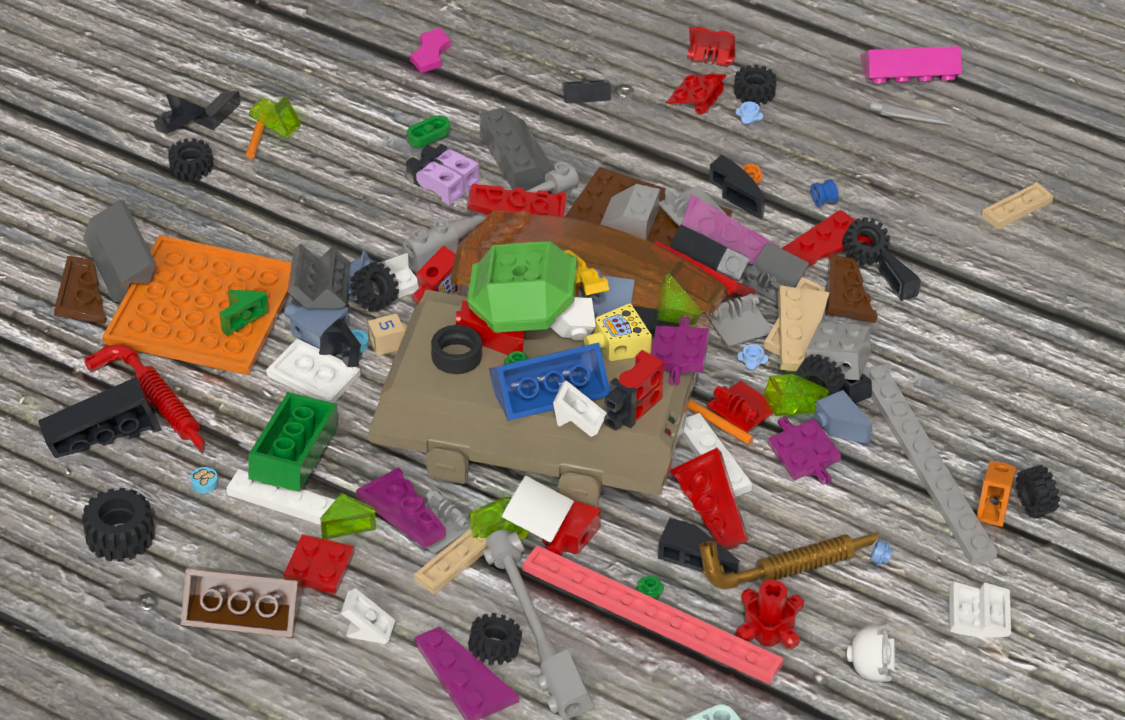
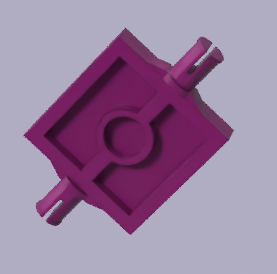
M684 315L681 316L678 327L656 326L651 355L664 362V371L670 373L668 382L671 385H674V379L675 385L680 383L681 373L704 371L709 342V328L689 327L691 321L689 316L685 317V322Z
M783 416V419L780 417L777 423L783 429V432L769 437L768 446L791 478L795 481L804 476L816 475L822 485L829 484L832 478L825 469L829 465L841 461V453L815 418L793 426L786 416Z

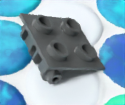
M767 241L754 264L746 266L743 272L746 277L742 284L756 289V292L778 303L780 285L796 287L808 268L809 263Z

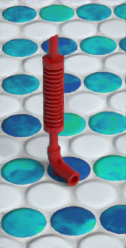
M124 344L104 345L102 349L83 358L84 364L90 373L118 359H122L127 365H131L136 372L135 377L139 380L147 397L182 440L190 439L201 454L204 452L205 440L198 433L200 430L199 422L153 366H144L138 359V353L132 347Z

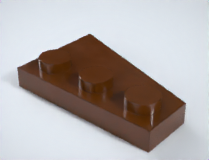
M830 255L827 292L830 293L827 299L826 314L876 323L878 315L876 310H873L871 307V297L869 293L865 292L863 287L864 280L855 259Z
M67 256L54 308V316L105 324L106 316L102 308L101 294L98 290V281L92 259Z

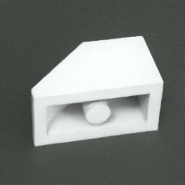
M575 297V301L565 312L555 318V322L550 327L562 338L583 340L584 336L590 335L596 327L592 298Z

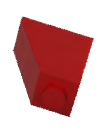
M462 300L461 311H456L455 325L468 326L474 329L481 336L482 346L505 355L515 351L523 353L525 331L495 333L487 326L485 321L469 308L468 301Z

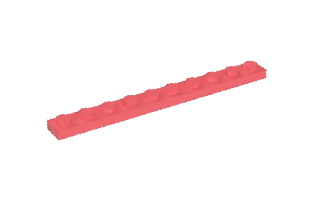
M538 545L523 563V571L769 685L783 666L784 658Z

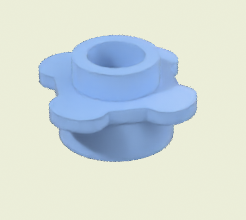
M745 102L741 105V108L736 109V115L742 118V123L750 124L756 120L760 121L763 119V114L759 113V106L754 102Z
M756 344L747 345L744 347L743 352H739L737 356L738 360L743 361L746 364V368L754 370L760 364L768 362V356L764 355L763 348Z

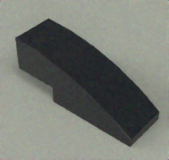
M724 155L714 160L710 164L709 183L722 189L723 199L762 219L764 217L765 197L755 181L740 166Z

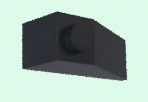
M680 224L670 245L671 248L737 281L740 280L750 260L748 256Z
M669 518L659 540L658 559L702 572L704 568L699 544L704 543L707 546V541L715 540L694 524ZM717 543L720 565H723L724 573L731 571L738 573L740 560Z

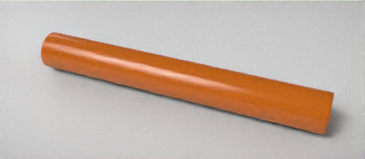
M268 105L261 107L246 151V157L250 159L256 155L271 110Z
M689 400L688 410L695 414L700 413L706 421L747 445L753 442V435L746 433L697 402Z

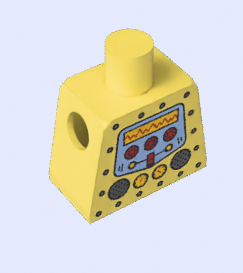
M631 303L595 319L596 327L594 328V334L584 336V345L599 342L600 349L607 360L610 361L635 358L641 350L649 354L651 353L652 335Z

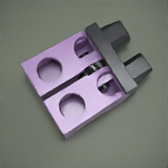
M442 143L436 148L430 145L424 147L421 151L420 160L411 157L406 161V171L413 175L414 184L426 190H432L442 196V202L447 205H451L464 195L463 192L469 191L472 184L480 182L479 163L453 150H447V146Z

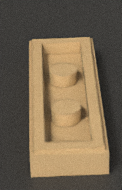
M1037 182L983 209L981 216L998 230L1052 203L1053 195Z
M471 527L415 572L414 580L433 595L436 594L483 555L482 550L487 548V538Z

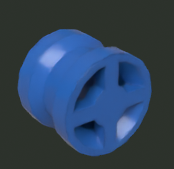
M832 179L825 180L823 184L817 182L811 185V197L817 207L824 206L826 202L835 203L838 201V189Z

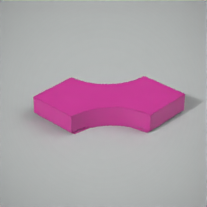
M437 28L420 34L421 47L416 52L410 54V61L420 73L441 67L440 55L451 47V40L441 28Z

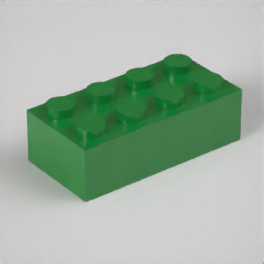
M287 392L249 452L248 479L300 492L337 429L338 404Z

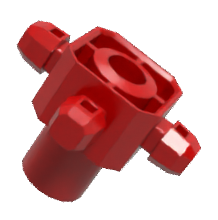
M778 580L764 581L760 585L759 594L749 588L741 593V602L746 607L745 622L737 628L736 637L747 642L755 639L761 646L773 647L781 642L790 649L795 648L800 643L799 634L794 630L796 614L804 607L803 598L800 595L787 597V587Z

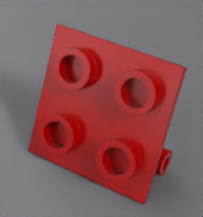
M689 27L690 49L688 50L687 58H690L691 61L703 63L706 53L705 63L707 64L710 54H713L712 65L715 64L717 55L716 65L725 67L733 65L734 58L736 57L735 34L727 31H710L704 27Z
M726 74L688 75L666 103H693L696 113L704 114L724 91V83L722 81Z
M741 380L729 389L725 386H717L713 392L716 396L715 399L707 404L709 408L746 433L780 409L779 405Z

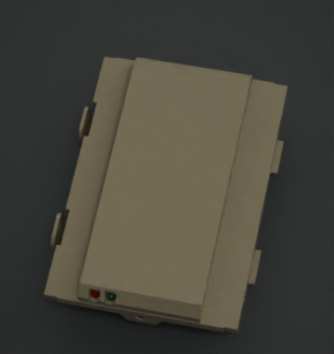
M425 290L419 304L414 308L381 390L380 401L369 430L370 442L427 453L428 477L465 484L467 481L469 461L559 477L561 474L559 479L560 494L597 508L600 500L601 485L654 495L662 493L663 486L667 482L677 444L680 445L686 424L688 404L697 372L681 373L680 383L675 385L674 379V385H671L668 382L670 373L664 371L662 399L637 420L631 429L623 425L615 431L605 425L603 421L598 434L591 437L572 421L559 427L555 410L508 421L495 396L489 368L504 365V359L508 355L482 346V359L474 370L463 374H451L438 369L433 364L431 357V340L433 335L441 328L455 325L456 311H461L462 300L467 301L468 297ZM551 327L542 330H527L524 336L523 353L529 359L584 346V339L562 338ZM651 334V351L655 334ZM455 344L444 347L442 350L449 354L457 355L469 352L471 348ZM601 350L610 387L611 380L614 378L619 379L621 373L631 370L635 366V358L610 361L607 360ZM605 397L591 400L607 414L609 413V409L604 404Z

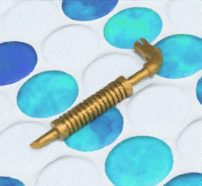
M879 532L851 539L848 534L833 537L818 543L809 544L808 546L799 547L798 549L789 550L788 552L785 551L758 559L757 567L738 573L733 571L724 573L723 565H720L716 541H707V546L704 543L699 544L704 568L702 573L706 574L708 581L714 587L720 589H733L738 587L740 583L760 578L762 582L778 580L804 571L813 570L814 568L823 567L824 565L854 558L855 550L874 544L879 536Z

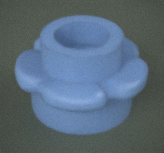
M878 540L870 556V560L877 563L876 566H880L882 562L888 563L893 551L889 547V541L883 542Z

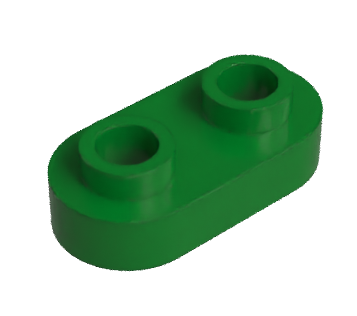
M436 115L410 126L407 129V142L415 147H423L446 137L451 131L450 120L445 116Z

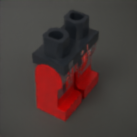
M641 350L635 356V366L631 370L621 373L619 379L614 378L610 381V393L605 397L604 403L609 409V413L604 416L605 425L615 431L623 425L631 429L637 420L662 399L664 362Z

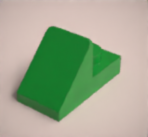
M228 290L229 307L219 312L221 331L229 336L268 313L267 294L264 291Z

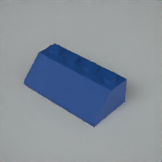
M599 342L489 368L495 396L508 421L554 410L553 402L564 381H568L590 400L606 397L610 393Z

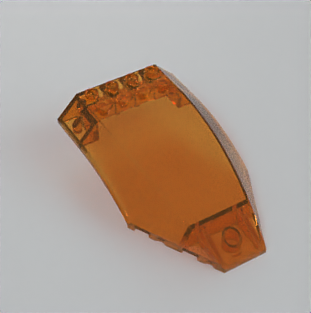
M505 210L492 211L457 246L451 275V284L470 285L473 264L480 262L492 245L551 241L562 251H572L585 262L588 269H598L601 271V275L633 279L632 306L671 311L683 309V314L715 311L728 293V287L704 270L675 253L645 239L592 222L557 216L531 215L527 211H519L515 214L506 213ZM581 282L576 283L575 297H579Z

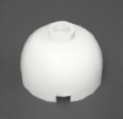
M889 624L870 625L859 630L853 639V644L848 645V661L853 662L854 668L859 675L869 681L889 682L892 680V677L887 674L888 668L893 671L895 669L894 638L888 639L887 631H892Z

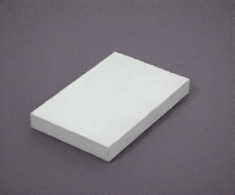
M296 339L266 369L268 377L311 398L334 403L361 375L359 368L346 367L341 359L332 355H320L318 348L299 339Z

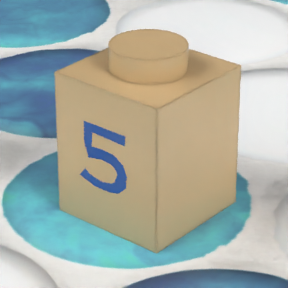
M397 313L367 321L369 341L376 356L398 351L407 326L405 322L401 323Z

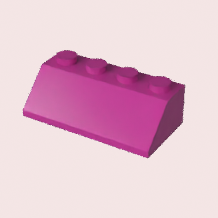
M961 46L868 50L860 54L865 79L872 80L873 84L887 83L886 79H895V83L909 82V78H918V82L932 81V77H941V81L955 80V76L962 74Z

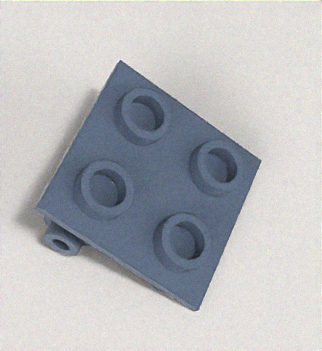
M595 269L598 272V277H605L608 280L609 290L586 295L581 283L579 298H592L594 318L596 319L603 314L631 303L634 287L633 279L601 275V271Z

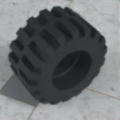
M112 488L108 489L106 493H98L97 498L92 497L88 501L89 505H85L82 522L86 544L91 552H95L97 557H105L106 561L117 559V562H121L125 558L131 560L135 558L136 554H143L145 552L144 548L151 546V540H154L155 536L151 505L143 494L137 495V491L132 489L126 491V488H119V490Z

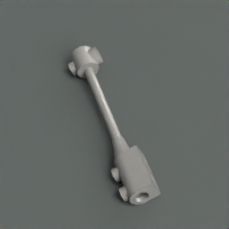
M558 162L555 164L554 170L545 174L544 183L525 192L536 193L538 190H544L556 195L558 192L567 193V198L571 194V188L579 183L577 172L572 165L566 162ZM479 213L472 217L452 221L438 219L434 221L432 228L428 230L416 229L413 232V237L404 240L403 253L408 254V262L419 271L443 245L454 253L459 252L458 240L474 229L476 225L493 217Z
M508 530L493 532L486 540L487 548L482 551L489 565L494 563L497 568L506 569L538 642L537 646L541 663L540 671L542 674L536 677L543 692L549 690L551 694L550 697L546 698V701L552 713L558 712L563 718H572L594 708L593 701L569 650L566 649L558 653L553 642L547 637L516 564L521 558L520 553L524 552L525 548L516 531L511 533Z

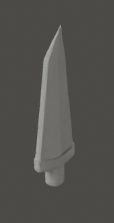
M872 101L870 110L881 112V115L950 124L939 116L898 106L890 102L884 101V103Z

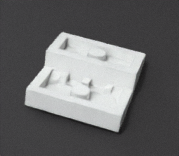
M525 475L502 517L552 542L574 501Z
M953 582L949 588L950 632L976 637H1009L1011 634L1010 590L985 582L980 589Z

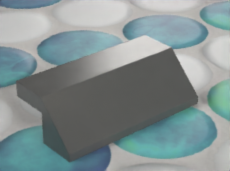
M119 200L90 218L83 239L113 301L122 302L130 283L150 282L156 262L125 200Z
M300 243L293 251L287 292L306 308H343L347 302L351 262L333 246L318 259Z

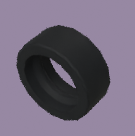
M450 325L439 329L431 340L433 364L438 369L451 374H463L474 370L482 359L481 336L474 329L463 325ZM455 344L471 348L469 352L457 355L449 354L442 349Z

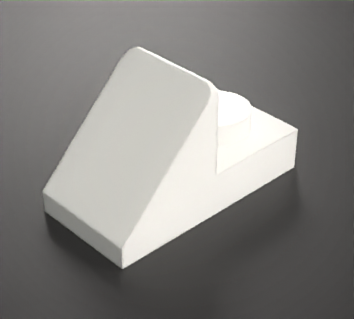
M407 253L380 262L384 264V268L389 267L391 269L390 275L394 273L396 276L393 280L398 281L399 284L395 287L399 289V293L396 294L397 298L414 293L419 288L416 276L409 269Z
M568 381L562 383L553 402L559 427L572 421L591 437L598 434L604 421V416L607 414Z
M356 588L348 591L341 614L351 621L346 636L383 644L389 642L395 620Z

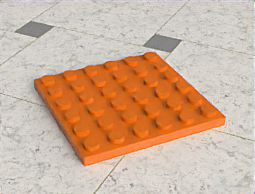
M159 235L150 250L156 262L150 282L131 284L102 336L103 344H124L132 347L135 351L249 375L290 294L287 290L292 262ZM228 290L264 291L267 294L268 313L229 336L221 331L219 312L229 307Z

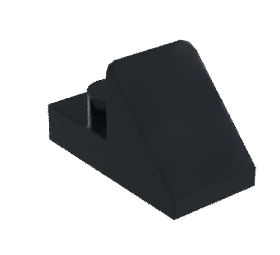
M166 94L171 110L163 112L160 115L161 117L154 120L153 123L156 130L170 133L202 115L206 110L204 107L183 98Z
M337 319L323 332L319 354H338V357L341 358L346 367H357L361 344L344 320Z

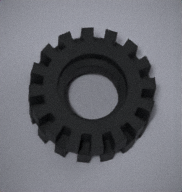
M747 65L746 69L742 67L735 75L734 95H736L738 100L741 99L742 103L748 101L760 106V102L765 105L775 97L776 74H772L771 69L766 71L765 66L758 68L759 65H754V68H752L751 65Z
M187 138L184 139L183 143L179 140L168 151L170 171L177 179L181 176L183 181L186 178H189V181H194L193 178L201 180V175L207 177L208 172L211 173L212 149L211 147L209 148L208 143L204 144V141L201 139L197 142L196 138H192V141H188Z
M863 217L862 221L858 218L855 222H852L842 239V244H844L842 247L843 252L848 251L846 256L848 258L853 256L856 262L860 260V265L863 266L866 262L868 266L873 265L874 262H879L881 250H887L890 244V235H886L888 232L887 228L881 229L883 224L879 222L876 225V219L873 218L868 222V217ZM859 235L869 237L874 242V247L868 248L859 243L857 237Z
M377 262L368 264L357 270L354 276L351 277L350 281L354 283L350 284V289L355 290L351 293L352 297L357 296L358 299L355 302L357 304L363 303L361 308L364 310L368 308L370 312L374 310L379 311L397 299L396 294L399 293V289L395 287L399 285L398 281L393 280L396 277L395 274L390 275L391 269L389 267L384 268L383 263L378 265ZM370 279L377 284L379 295L371 288Z
M813 354L809 355L808 358L806 357L793 378L796 381L795 387L801 388L799 390L800 394H807L805 398L808 400L811 397L814 398L813 402L815 403L820 399L839 392L845 383V375L841 373V367L836 368L837 363L834 360L830 363L828 361L829 357L825 356L822 359L819 354L815 357Z
M1037 465L1018 472V477H1016V482L1018 483L1016 484V489L1019 490L1018 498L1022 499L1020 503L1022 507L1025 506V511L1030 513L1031 517L1036 518L1054 512L1059 508L1058 502H1060V497L1057 496L1059 489L1055 487L1057 484L1056 480H1052L1053 474L1048 472L1047 467Z
M487 613L483 614L482 618L478 616L475 622L473 621L468 640L469 651H473L472 655L474 657L480 655L479 660L482 662L485 659L489 660L488 664L493 665L494 661H497L498 665H503L504 660L509 663L512 661V658L515 659L517 657L522 630H519L520 626L518 623L514 624V619L506 620V615L501 614L500 618L497 617V613H492L491 617ZM489 637L498 638L500 640H494Z

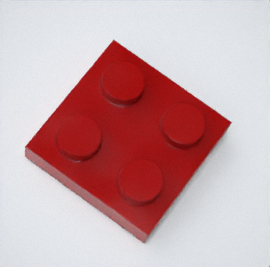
M302 534L283 576L303 578L304 587L337 594L354 556V546Z

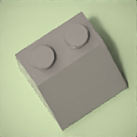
M635 184L613 196L598 228V233L646 243L659 211L660 189Z

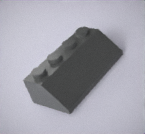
M503 108L480 113V136L511 189L523 188L527 191L544 183L545 174L554 169L525 121Z

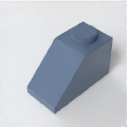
M843 390L816 402L814 418L828 436L864 444L870 442L872 423Z

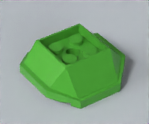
M551 241L492 245L481 261L472 266L467 299L469 308L485 321L487 326L495 333L548 329L555 322V318L565 312L575 301L578 274L577 257L565 253Z

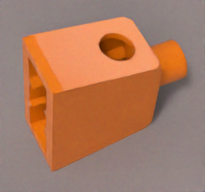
M989 462L977 512L979 522L1003 527L1016 472L1015 466L1004 462ZM992 496L998 497V498H999V504H998V505L991 504V503L989 502V501H990V497H992Z

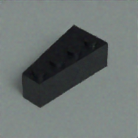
M137 377L38 420L45 443L55 459L89 450L90 445L97 443L103 444V446L113 444V439L124 436H129V439L140 436L139 432L151 429L153 433L162 431L155 410Z

